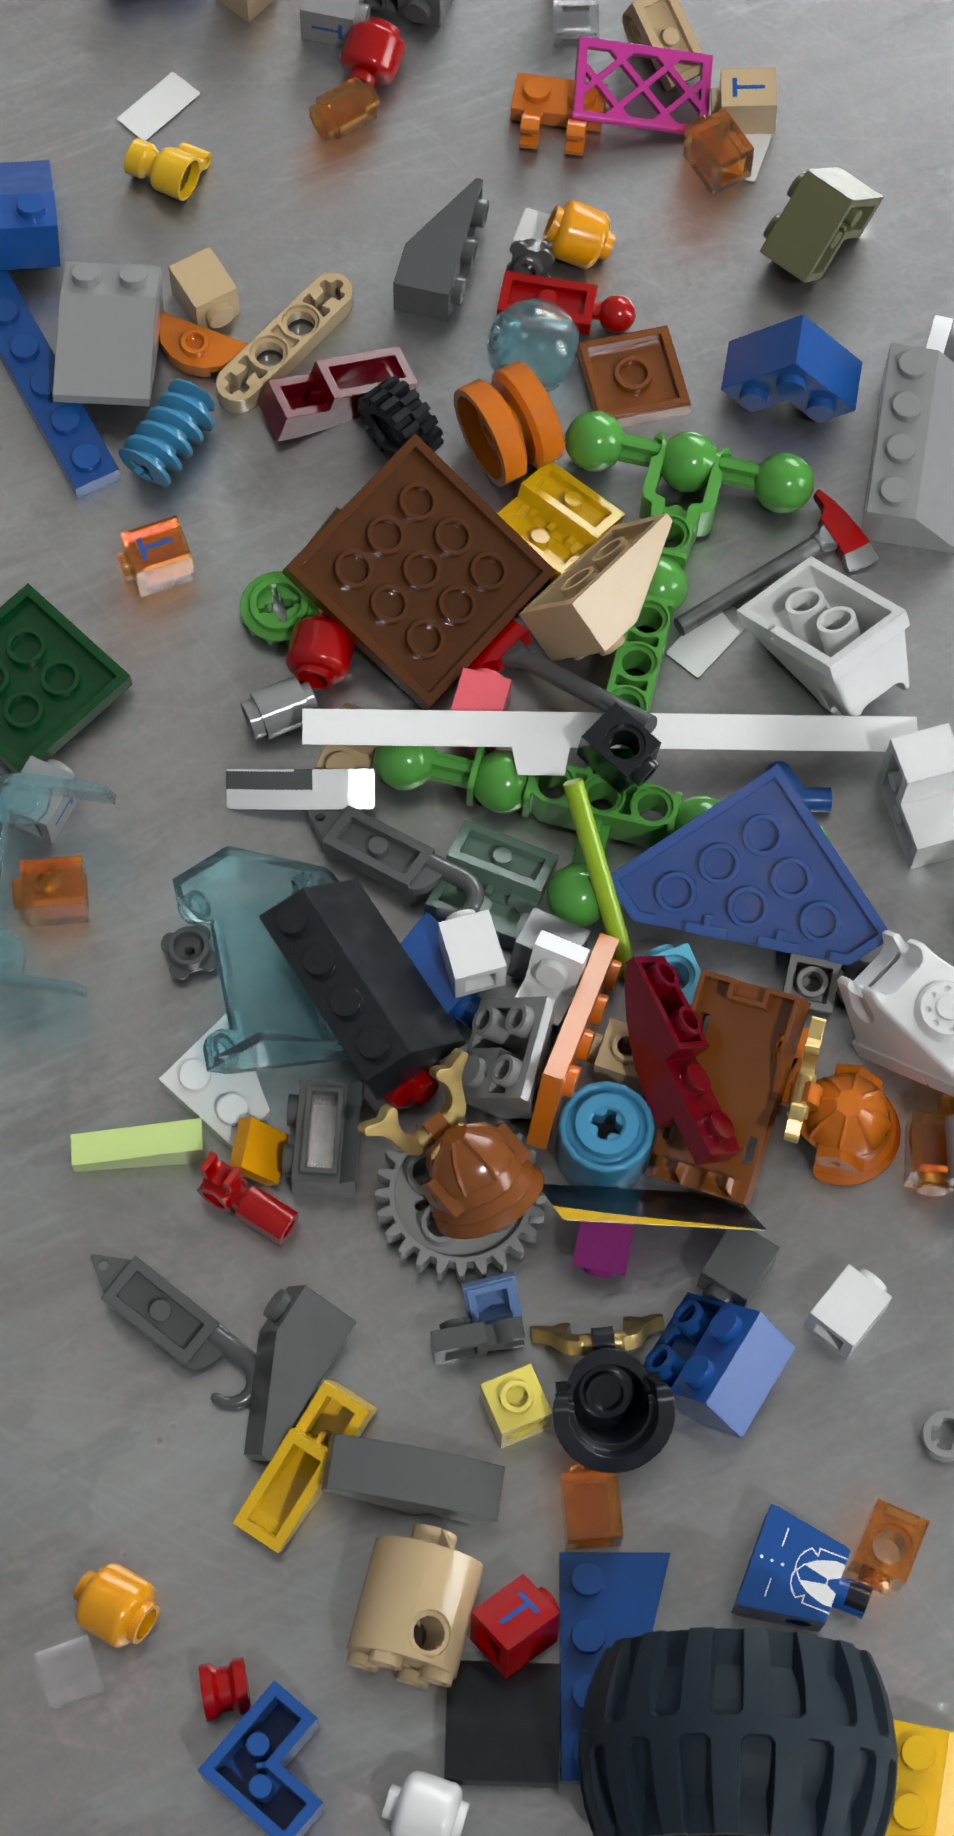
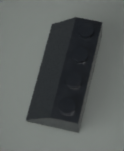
M358 879L304 887L258 916L377 1101L450 1055L455 1048L459 1049L466 1044L464 1038Z

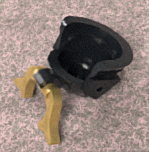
M661 1313L643 1317H623L624 1330L613 1331V1326L591 1328V1333L571 1334L570 1323L530 1327L532 1343L550 1345L563 1354L584 1356L574 1366L567 1381L555 1382V1400L553 1403V1422L557 1438L567 1454L582 1466L603 1473L631 1471L655 1458L669 1440L675 1422V1399L673 1392L667 1383L662 1382L659 1372L648 1373L637 1358L626 1352L641 1347L649 1335L664 1330L663 1314Z

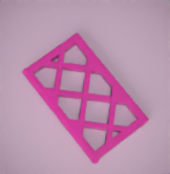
M579 36L573 106L570 117L574 120L706 138L709 133L707 128L713 55ZM588 49L609 52L615 61L597 75L587 63ZM632 56L653 58L659 63L661 68L647 80L643 81L627 60ZM679 62L701 65L700 81L690 88L674 68ZM619 66L636 86V89L620 102L617 101L602 82ZM665 73L683 94L666 109L649 89V86ZM587 77L589 82L585 85V80ZM595 87L611 107L606 113L583 110L584 95ZM698 91H699V98L695 95V93L698 92ZM642 94L658 115L654 119L631 117L624 107L638 95ZM688 100L697 111V126L676 123L670 114Z

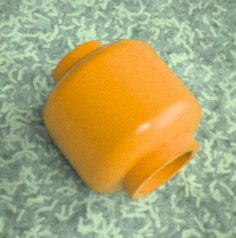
M570 200L563 207L559 205L554 207L546 223L543 240L548 242V246L555 258L586 270L592 267L598 259L605 261L608 258L616 235L609 232L610 218L608 214L577 200Z
M120 1563L106 1564L97 1572L93 1570L87 1571L79 1580L73 1593V1598L78 1601L75 1610L76 1622L84 1630L114 1648L126 1646L130 1642L134 1644L140 1643L153 1628L160 1612V1606L156 1603V1590L154 1586Z

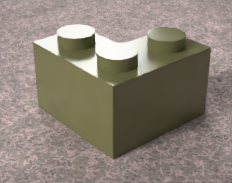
M840 167L807 169L805 173L801 172L790 185L787 192L790 200L783 212L776 214L768 223L763 234L766 241L759 252L804 283L821 280L845 239L861 237L884 197Z

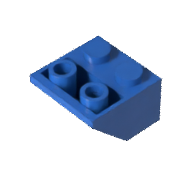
M687 1292L681 1304L674 1311L673 1317L654 1348L647 1355L643 1367L648 1373L659 1372L662 1382L667 1383L673 1392L676 1410L704 1427L742 1439L796 1347L761 1311Z

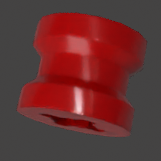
M234 1658L227 1666L215 1667L211 1663L198 1665L206 1721H217L223 1713L236 1712L238 1715L244 1716L251 1708L244 1658Z

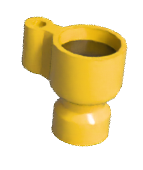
M136 138L129 146L125 155L124 171L139 179L149 177L151 185L156 191L177 200L185 201L193 193L200 173L209 167L212 153L187 142L181 143L177 148L166 147L161 151H157L154 144Z

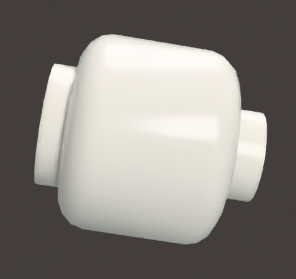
M413 1771L406 1777L402 1787L391 1784L381 1818L392 1821L390 1827L391 1836H461L470 1803L462 1800L463 1793L459 1784L422 1771Z

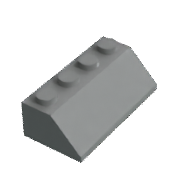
M891 343L883 372L861 530L869 541L954 554V362L939 350Z

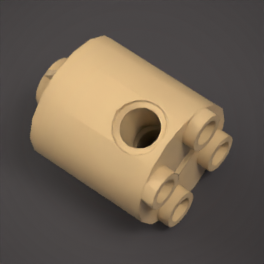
M415 1524L411 1538L380 1535L375 1539L346 1647L349 1651L346 1664L370 1672H378L379 1667L396 1670V1681L417 1688L428 1689L429 1683L442 1687L452 1686L453 1679L457 1677L471 1622V1611L474 1610L484 1571V1566L480 1561L455 1550L456 1534L435 1526Z

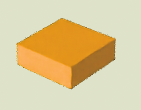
M254 1117L239 1118L229 1165L233 1168L234 1166L238 1167L244 1176L265 1186L279 1185L284 1144L288 1142L289 1135Z

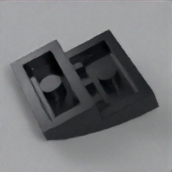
M461 1660L456 1679H453L451 1687H447L444 1779L464 1786L558 1789L560 1664L527 1663L505 1679L490 1661Z

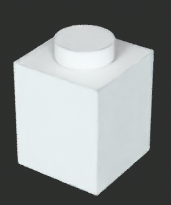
M472 909L460 910L449 915L445 921L438 922V944L455 998L505 985L507 966L489 909L475 912Z
M848 1264L809 1313L804 1327L847 1360L883 1315L892 1296L885 1292L887 1289L885 1284L875 1274L866 1269L858 1271Z

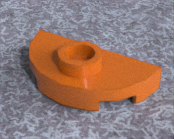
M162 311L159 331L161 348L168 356V361L171 365L186 374L210 377L211 372L221 371L248 345L245 342Z

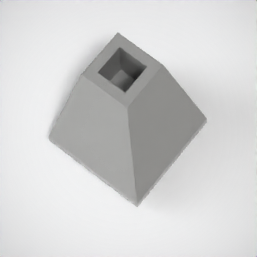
M548 996L481 999L478 1011L473 1018V1030L467 1049L468 1059L462 1074V1086L466 1104L501 1119H532L542 1074L549 1058L555 1005L554 999Z

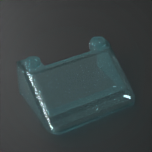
M227 846L173 878L177 908L183 920L192 925L202 923L211 926L229 1029H219L208 1035L205 1039L203 1052L207 1071L236 1074L350 1060L258 917L300 889L339 882L337 877L330 870L322 866Z

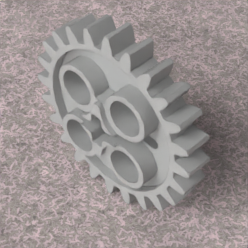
M480 1113L475 1123L486 1122L485 1113ZM422 1121L416 1122V1130L422 1125ZM521 1133L516 1134L517 1138L523 1143V1135ZM427 1148L426 1153L416 1156L387 1149L385 1153L386 1162L393 1169H378L377 1181L388 1187L375 1190V1202L388 1206L377 1212V1220L380 1224L394 1223L385 1232V1240L387 1243L403 1240L398 1250V1257L403 1260L414 1253L417 1254V1272H422L432 1263L436 1265V1277L439 1281L443 1279L448 1268L455 1269L459 1283H464L467 1269L472 1268L475 1269L478 1277L483 1279L486 1278L487 1264L493 1263L502 1273L507 1270L505 1254L509 1253L520 1260L524 1257L525 1250L519 1241L520 1239L532 1243L536 1242L538 1232L529 1223H544L546 1212L534 1206L547 1202V1198L542 1192L537 1201L523 1216L495 1233L474 1239H454L448 1236H435L428 1229L431 1222L435 1220L432 1216L433 1206L429 1205L425 1210L420 1211L415 1208V1205L418 1203L430 1204L419 1187L420 1185L414 1179L420 1171L427 1170L426 1159L430 1148ZM535 1149L529 1150L532 1155L529 1160L532 1163L536 1161L537 1153ZM541 1169V1171L543 1172V1175H544V1177H545V1171H544V1169Z

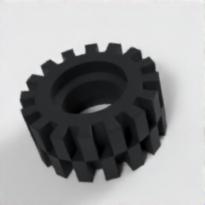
M397 376L387 377L357 401L359 404L357 411L361 414L359 418L362 424L368 426L366 430L368 435L376 439L377 443L375 445L380 451L382 449L386 451V457L389 460L415 433L435 452L444 442L441 438L443 436L442 429L436 426L439 422L435 415L429 413L430 406L427 402H421L419 399L420 394L415 389L411 391L409 383L404 380L400 382Z

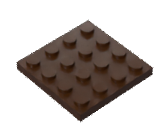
M416 433L282 570V573L329 619L336 621L347 632L352 641L423 710H427L461 675L463 667L467 668L556 572Z

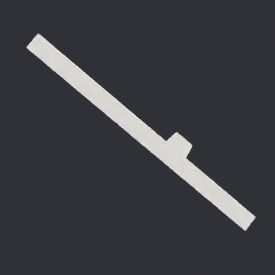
M302 708V745L511 747L518 775L565 776L569 749L578 748L581 736L605 712ZM651 713L657 717V726L651 734L661 742L660 749L886 752L890 738L918 731L917 717ZM614 745L610 747L615 749H630L625 745Z

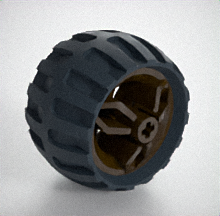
M697 1627L675 1631L660 1630L647 1632L644 1635L633 1638L625 1637L614 1641L612 1648H605L592 1676L582 1711L578 1744V1767L584 1808L593 1836H885L896 1793L898 1748L889 1698L872 1655L867 1650H859L855 1648L854 1644L840 1639L832 1640L818 1637L817 1634L797 1631L785 1632L768 1630L767 1628L743 1627V1629Z

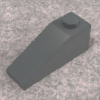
M306 1285L288 1286L286 1290L280 1289L271 1298L264 1310L263 1315L267 1320L260 1329L244 1449V1454L252 1460L271 1461L286 1434L357 1323Z

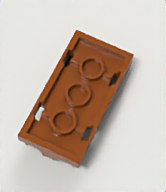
M702 969L690 1008L699 1016L702 1027L706 1015L710 1016L704 1034L710 1048L695 1058L708 1074L711 1082L710 1088L722 1112L731 1120L734 1127V1135L742 1151L728 1161L696 1165L678 1127L676 1126L672 1141L668 1140L672 1127H664L659 1129L645 1175L749 1207L811 1003L800 996L749 984ZM784 1036V1037H783V1040H782V1043H781V1046H779L780 1041H781V1037ZM779 1052L778 1061H775L776 1054ZM755 1138L758 1141L751 1164L743 1163L745 1155L750 1149L748 1148L750 1139Z

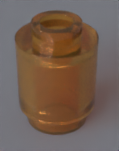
M353 77L317 97L316 104L309 107V115L316 131L324 140L327 141L333 137L340 139L377 118L376 108L380 106V100L371 83L368 81L363 83L359 78Z

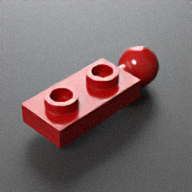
M505 270L497 307V320L590 335L592 320H598L607 331L621 333L633 325L636 310L631 300L623 295L609 296L603 302L596 301L598 285Z

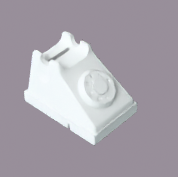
M812 556L736 610L741 625L750 630L817 698L822 707L831 713H836L839 710L842 716H861L863 709L893 685L902 690H907L910 685L905 629L910 626L906 610Z
M885 930L882 932L884 942L881 952L853 981L844 976H840L837 980L856 1037L851 1043L859 1057L924 1085L928 1083L929 1087L954 1097V967L933 953L924 943L914 939H910L906 943L900 934Z

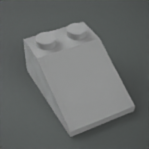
M65 262L59 300L53 402L150 406L160 340V320L162 311L164 312L161 266Z

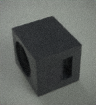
M615 702L581 736L576 755L622 794L632 783L640 787L654 774L659 767L655 760L661 742ZM625 745L633 751L635 756L630 759H620L611 752L610 747Z

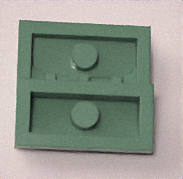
M464 820L446 855V859L469 870L479 879L484 889V901L478 912L489 909L500 946L513 950L514 943L534 907L538 909L558 862L559 855ZM442 880L429 895L425 903L424 914L425 912L429 913L438 922L445 921L436 916V910L438 908L458 909L466 903L467 895L463 890Z

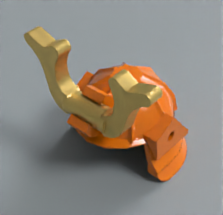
M812 1016L800 1071L796 1072L794 1084H786L782 1104L788 1108L786 1113L788 1121L783 1140L798 1143L801 1133L817 1149L812 1169L813 1175L817 1180L841 1186L861 1184L880 1175L895 1158L901 1138L899 1118L892 1103L885 1096V1091L881 1090L883 1081L862 1065L837 1064L834 1075L824 1076L817 1080L815 1069L827 1019Z

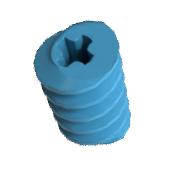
M174 379L168 386V392L163 393L157 400V406L152 407L146 414V420L141 421L135 428V435H130L124 443V449L119 450L122 462L140 478L167 488L172 480L166 470L178 474L183 468L178 457L190 459L194 452L189 443L200 445L204 441V435L200 429L211 431L215 426L214 419L209 414L210 411H214L215 405L209 394L190 381Z

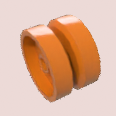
M517 360L496 370L492 374L491 384L477 379L458 388L454 392V408L464 439L483 473L493 484L502 487L521 478L526 474L527 463L539 469L560 459L564 455L565 441L556 410L538 377L525 363Z

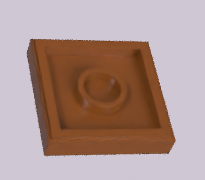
M668 325L576 343L575 353L592 411H603L614 416L621 427L690 414L691 401Z

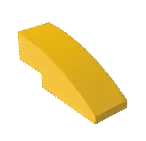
M335 1379L324 1380L296 1427L290 1428L232 1523L276 1553H280L324 1492V1490H321L330 1435L341 1434L360 1437L378 1408Z

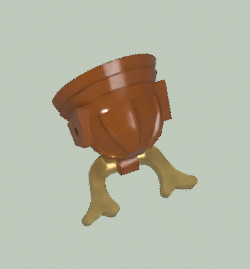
M458 1048L451 1052L443 1065L432 1066L429 1070L430 1076L441 1083L445 1092V1101L439 1112L437 1111L414 1132L404 1133L399 1126L397 1109L384 1104L376 1118L361 1122L358 1125V1131L368 1137L383 1136L399 1150L413 1156L424 1154L427 1148H430L426 1159L429 1179L419 1187L430 1205L433 1206L432 1216L435 1218L436 1226L440 1233L450 1238L474 1239L495 1233L523 1216L540 1196L544 1186V1175L541 1169L529 1160L532 1157L531 1153L505 1122L496 1125L486 1122L470 1124L462 1122L466 1113L462 1074L468 1059V1053Z

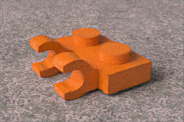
M517 73L510 120L521 121L519 148L537 150L543 124L567 128L564 154L583 156L587 131L601 132L602 123L571 119L570 114L573 106L575 80ZM594 87L584 95L583 110L604 113L606 101Z

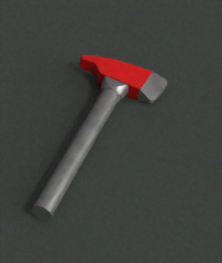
M818 489L814 493L813 499L821 510V517L818 522L819 528L810 538L673 619L674 625L681 635H686L784 576L810 556L815 557L834 550L846 571L853 572L877 562L878 554L847 512L831 497Z

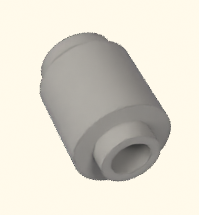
M295 676L250 693L251 699L240 703L245 720L255 740L264 736L270 740L302 727V708L319 709L308 681L299 684Z

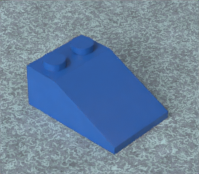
M50 160L0 163V271L61 267Z

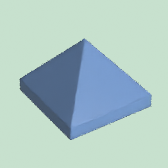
M513 1271L461 1284L467 1318L471 1319V1323L484 1321L485 1325L506 1318L520 1316L522 1318Z

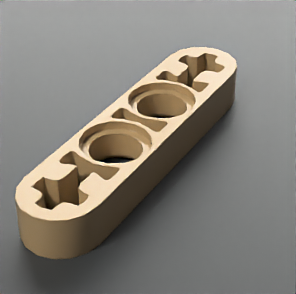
M329 272L320 275L312 281L220 371L216 379V392L219 404L231 413L240 414L253 409L260 402L268 380L285 378L349 315L353 309V287L350 280L340 273ZM337 292L340 293V300L332 297L324 303L325 293L330 296L335 295ZM305 319L310 321L314 328L308 334L296 335L290 332L288 326L295 320ZM265 350H275L283 356L282 360L273 366H264L256 358ZM248 369H249L250 372L252 373V375H251L249 378H248ZM246 382L245 393L240 390H236L232 394L230 393V385L239 388Z

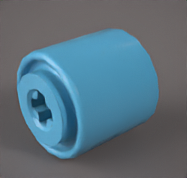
M603 1081L584 1086L574 1092L572 1098L568 1099L561 1111L555 1147L558 1169L568 1184L572 1186L630 1189L637 1184L646 1171L655 1130L651 1110L642 1096L624 1084ZM607 1123L615 1125L614 1129L620 1132V1134L610 1133L607 1139H601L597 1136L598 1127L594 1124Z

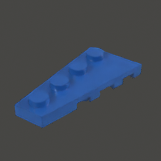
M559 1552L560 1784H580L578 1767L579 1731L587 1691L595 1668L605 1648H612L614 1641L625 1637L641 1636L644 1633L653 1631L670 1553Z

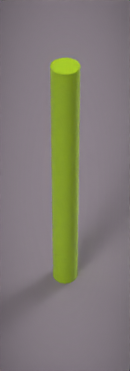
M582 778L572 779L563 783V788L606 935L620 939L615 960L623 962L619 977L625 978L626 962L634 957V953L584 781Z

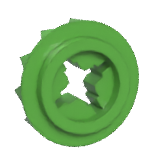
M282 571L265 573L255 578L245 588L240 600L241 619L249 629L251 636L257 635L265 639L269 645L274 641H285L290 644L295 624L304 618L314 617L319 609ZM273 595H277L278 601H281L284 607H290L287 609V617H285L286 621L284 622L278 619L276 613H268L273 610Z

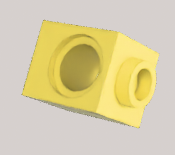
M531 1363L480 1384L479 1400L500 1449L551 1428L553 1412Z

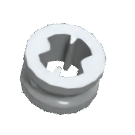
M950 1409L939 1410L931 1414L923 1424L920 1433L921 1444L925 1452L933 1459L942 1462L953 1461L954 1442L950 1445L949 1450H944L937 1446L940 1442L939 1439L933 1441L931 1438V1430H939L943 1422L954 1425V1411Z

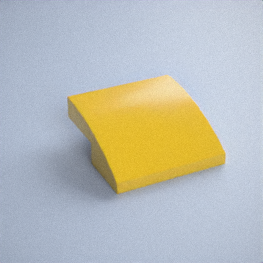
M554 462L539 468L523 481L518 496L497 513L556 571L549 579L551 583L613 525L620 524L625 516L623 511Z

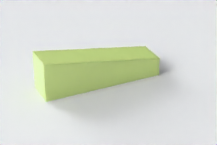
M201 1118L70 1134L71 1166L73 1172L202 1163L205 1159L204 1129Z

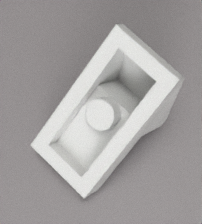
M541 930L533 946L526 977L515 997L548 996L554 999L552 1024L555 1026L563 1025L583 976L590 949Z

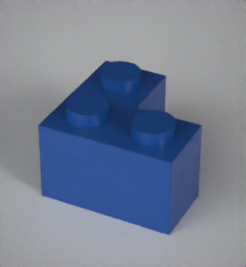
M802 314L729 341L721 390L751 413L788 400L815 422L830 421L835 417L856 410L862 361Z
M274 1680L197 1771L207 1784L266 1836H304L325 1811L324 1802L286 1769L289 1763L320 1728L318 1718Z

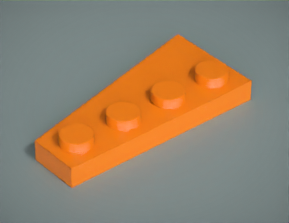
M600 933L543 1071L526 1140L527 1145L546 1151L565 1097H573L582 1069L577 1064L579 1060L587 1061L596 1031L590 1030L592 1024L601 1025L610 996L604 995V991L606 989L614 992L621 973L623 962L615 960L619 938Z

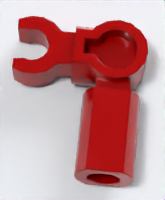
M212 1151L208 1153L197 1169L203 1177V1182L197 1191L207 1202L224 1212H230L232 1208L235 1209L237 1219L278 1245H281L286 1240L299 1219L297 1211L255 1185L248 1189V1182L242 1177L243 1172L236 1166L233 1168L224 1161H220L217 1154Z

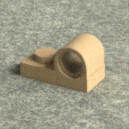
M637 0L632 2L622 15L623 28L630 43L703 53L679 0ZM651 58L656 71H658L661 66L655 59ZM679 62L674 66L685 82L693 80L701 74V65ZM666 73L660 77L666 92L677 87Z

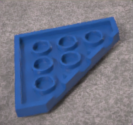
M776 764L611 873L616 895L633 921L828 960L829 962L844 965L853 964L882 945L884 942L882 932L888 930L779 764Z

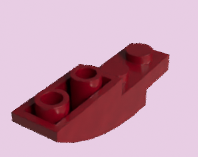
M664 955L632 957L626 962L625 968L626 1021L636 1072L658 1128L678 1127L696 1165L728 1161L740 1153L742 1149L734 1135V1127L731 1120L722 1112L710 1088L711 1082L708 1074L695 1058L710 1048L702 1031V1022L696 1012L690 1008L679 986L678 974L667 962Z

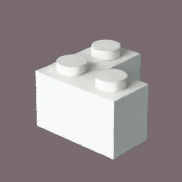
M949 723L890 738L877 783L909 868L914 869L954 858V735Z

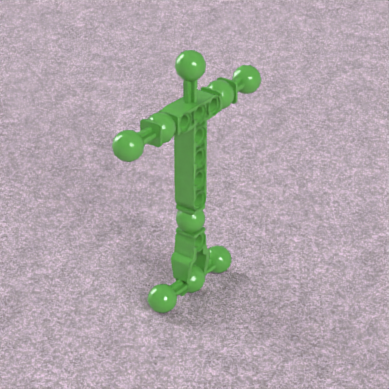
M586 411L574 418L565 433V448L575 466L586 471H604L615 465L617 461L648 467L642 489L639 517L643 519L668 513L673 520L666 542H672L677 547H663L639 618L623 634L626 640L616 651L606 689L610 693L650 713L667 645L669 628L672 625L673 614L682 606L688 595V580L685 574V566L696 537H703L711 531L721 485L724 484L754 491L763 507L775 513H793L804 507L814 491V476L812 469L804 458L793 453H775L764 459L762 463L732 457L729 446L717 451L709 437L698 432H680L667 439L660 431L654 439L624 433L616 418L603 411ZM661 476L670 487L680 492H698L707 486L703 502L701 504H691L687 511L679 505L666 507L665 498L657 494ZM647 625L657 631L644 633L639 631L637 627ZM638 668L646 674L637 677L629 675L625 670ZM377 746L374 751L373 764L377 774L386 785L398 791H413L426 784L428 780L466 788V805L473 806L476 797L483 807L494 813H512L523 808V817L528 818L529 814H533L539 821L572 830L576 829L563 783L572 779L582 778L590 803L597 799H605L613 805L612 808L607 810H599L591 805L604 854L609 838L652 847L720 802L710 796H692L681 801L682 792L676 791V795H672L666 788L646 782L640 787L632 783L620 794L588 764L586 768L567 764L565 776L518 775L511 750H495L485 755V747H478L475 759L439 752L435 750L434 746ZM610 748L614 755L622 759H630L635 756L631 749ZM547 788H556L561 790L564 795L559 798H548L541 792ZM647 810L655 811L663 818L658 821H648L640 813ZM819 824V826L821 827V829L823 830V832L825 833V835L827 836V838H828L829 841L831 842V839H830L829 835L826 833V831L824 830V828L822 827V825ZM577 838L572 862L558 870L551 878L547 886L546 900L554 916L578 926L587 927L602 917L580 842Z

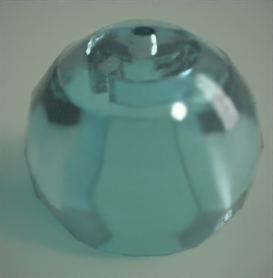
M533 298L513 303L496 317L490 328L487 338L489 363L495 372L517 360L523 362L536 374L546 392L556 390L566 377L573 363L579 342V330L568 312L552 301Z

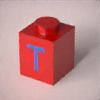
M522 1574L471 1611L470 1640L503 1677L507 1679L557 1642L560 1619L559 1606L548 1590L543 1587L537 1588Z

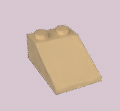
M668 513L613 525L519 613V616L551 661L573 658L574 661H577L587 655L596 653L606 656L614 652L625 642L626 638L623 634L639 618L673 520Z

